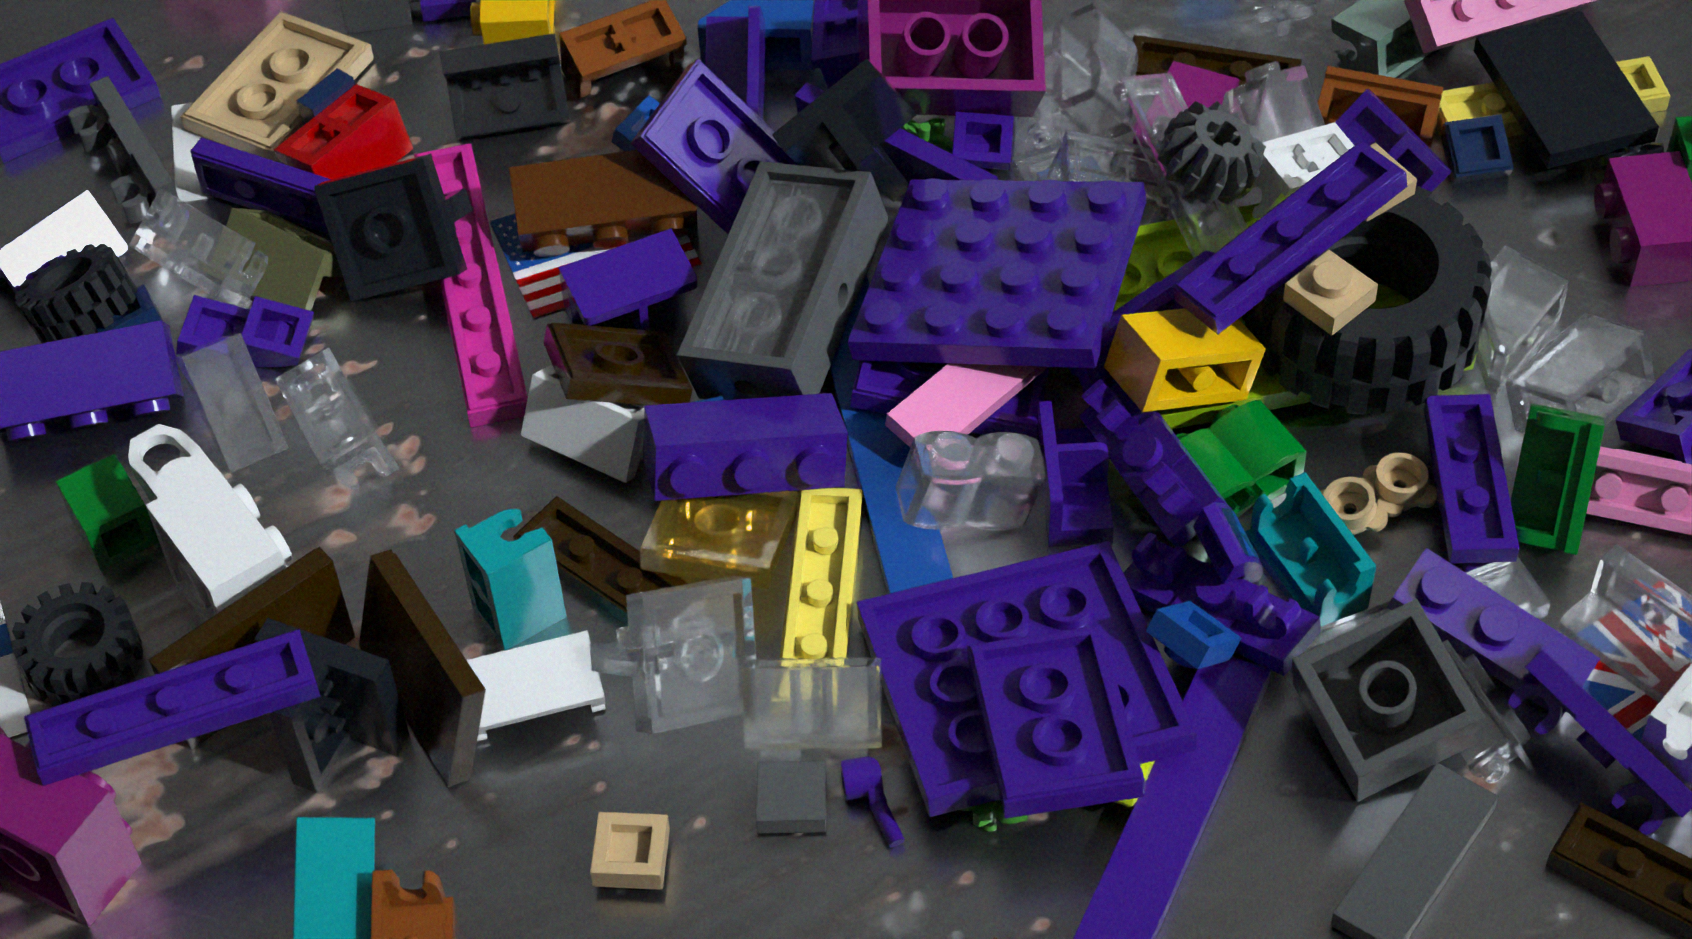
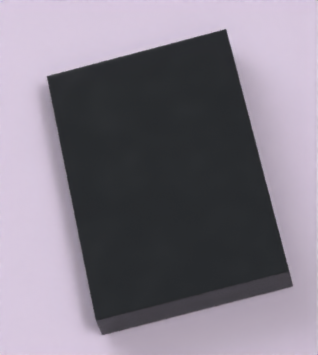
M1582 11L1476 36L1473 50L1547 169L1621 151L1622 147L1656 142L1660 127Z

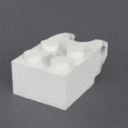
M158 424L130 439L128 460L136 480L149 499L146 507L173 580L203 622L288 567L285 563L292 560L293 557L279 530L274 525L266 529L262 527L257 520L260 518L259 510L247 489L241 483L232 488L203 450L180 429ZM171 444L179 449L180 457L169 461L160 471L152 470L143 461V456L153 446Z

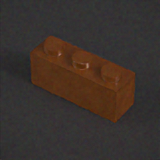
M637 149L509 167L518 236L522 252L534 251L536 256L552 257L568 252L571 245L593 243V246L596 248L608 249L626 244L629 237L654 235L672 228L676 238H680L687 234L688 229L698 228L696 204Z

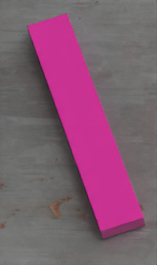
M471 143L414 154L415 158L431 154L443 193L466 188L473 210L454 222L467 270L460 275L440 279L470 428L524 417L528 396Z

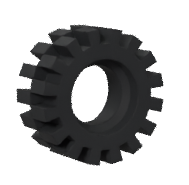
M92 243L84 245L80 252L74 248L66 251V257L60 260L56 256L47 261L50 266L45 269L37 268L31 273L34 279L24 280L20 285L22 290L17 291L15 294L17 300L15 302L41 343L78 337L83 334L96 333L94 329L101 325L105 328L114 323L112 319L114 315L122 316L128 310L126 304L134 302L136 298L134 293L137 292V288L111 246L108 247L106 243H100L96 247Z
M81 582L79 593L73 592L70 583L59 585L61 596L54 599L51 598L48 591H45L37 596L41 607L37 610L28 604L21 612L25 623L15 622L12 632L16 640L11 641L12 650L29 688L32 687L35 696L41 701L48 697L53 707L65 704L67 698L71 702L105 691L110 687L115 688L124 685L126 682L123 674L135 678L139 671L136 660L143 659V648L131 613L122 597L118 596L115 598L113 590L104 585L98 593L91 582ZM86 633L102 635L99 642L84 654L71 658L54 656L59 646L74 636Z

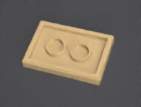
M280 11L180 116L184 129L211 141L280 162L281 160L277 159L274 149L304 126L297 100L337 68L349 74L355 80L374 59L371 44Z

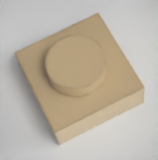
M1328 250L1285 283L1283 301L1332 336L1375 302L1378 284Z
M598 812L590 869L593 887L663 890L670 833L668 815Z

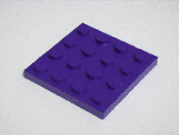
M911 179L848 339L852 360L1096 368L1147 202L1144 183L1117 182L1112 180L1088 182Z
M1109 541L856 601L858 621L929 817L1000 800L968 664V645L1101 625L1140 764L1196 750V729L1153 636L1146 632L1148 625Z

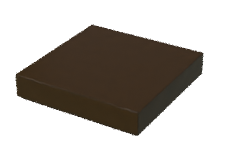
M553 322L547 324L543 343L566 399L637 405L690 403L693 388L666 333Z

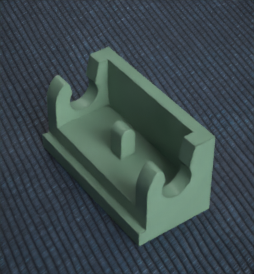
M1359 0L1331 18L1332 32L1342 40L1351 42L1357 51L1356 54L1353 50L1345 49L1338 54L1339 60L1354 71L1395 78L1435 52L1423 53L1404 0Z

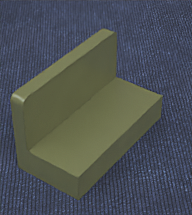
M239 208L231 209L211 268V274L214 277L254 297L257 296L310 311L312 310L323 276L343 277L332 242L267 210Z

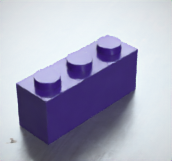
M162 320L0 351V433L7 432L9 442L47 435L45 424L69 420L71 429H82L106 424L109 422L107 412L126 408L132 409L133 417L170 411L169 400L184 397L170 326Z
M832 393L644 406L643 461L655 501L845 487L848 432Z

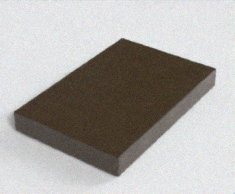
M320 546L313 549L151 657L149 662L154 675L255 643L254 638L267 618L344 645L355 638V633L333 560ZM221 729L184 740V742L192 750Z
M390 549L370 555L359 647L364 652L389 660L405 719L448 787L470 780L486 689L397 554L393 553Z

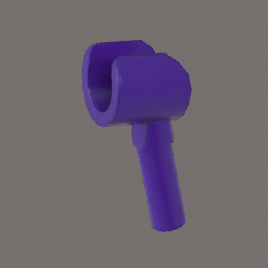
M869 756L841 761V779L846 801L868 797L870 810H872L889 847L893 848L901 845L905 838L887 804L888 800L884 794L879 762Z

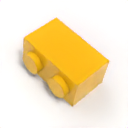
M1185 308L1124 314L1120 317L1104 368L1142 412L1247 400L1266 348L1239 319L1217 335Z

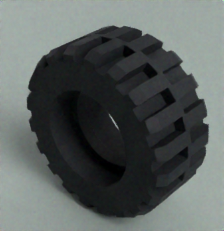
M1417 186L1414 195L1370 221L1366 222L1364 220L1326 250L1332 251L1374 282L1401 293L1410 302L1385 309L1366 308L1331 336L1283 301L1285 283H1283L1242 316V319L1245 321L1244 325L1266 348L1260 365L1270 376L1278 373L1280 375L1279 384L1296 396L1302 391L1311 396L1310 401L1312 404L1327 409L1330 408L1331 404L1347 407V413L1365 415L1367 408H1381L1382 414L1398 412L1404 409L1406 402L1412 401L1416 407L1425 403L1426 398L1436 396L1438 389L1445 391L1451 388L1462 378L1464 369L1470 366L1475 358L1492 286L1490 282L1492 272L1490 257L1482 248L1483 241L1470 223L1462 225L1464 216L1450 203L1445 202L1443 205H1440L1435 201V195L1432 192Z

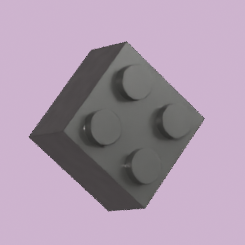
M1417 598L1292 658L1293 686L1357 802L1437 762L1439 763L1468 749L1482 740L1485 715Z

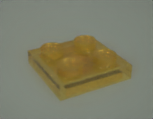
M781 491L661 500L640 548L641 569L667 573L675 577H693L725 582L738 587L769 589L796 517L798 492Z

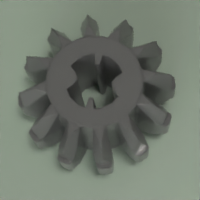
M1195 101L1184 112L1180 111L1176 118H1172L1163 133L1165 137L1161 142L1160 154L1157 160L1167 167L1165 180L1179 182L1183 185V196L1191 192L1198 194L1206 206L1214 199L1229 205L1240 194H1244L1247 188L1250 189L1260 175L1259 169L1263 164L1262 160L1266 146L1256 139L1258 127L1244 124L1240 120V110L1230 114L1224 111L1218 101L1209 108Z

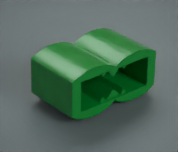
M1261 400L1251 401L1241 406H1228L1215 416L1209 428L1190 434L1181 433L1176 435L1237 517H1240L1251 506H1254L1262 494H1266L1269 500L1283 494L1290 478L1304 473L1307 451Z

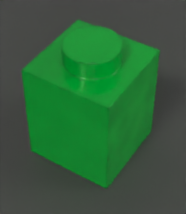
M115 453L93 464L86 465L56 481L69 516L101 571L160 543L146 505Z

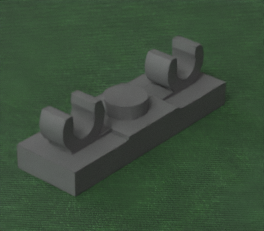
M106 76L89 83L97 106L84 105L77 107L69 112L68 116L75 134L79 133L86 152L102 149L109 143L111 138L114 143L107 145V149L120 178L113 181L110 186L115 201L118 205L122 204L129 224L147 219L154 209L167 229L186 222L172 178L110 78Z

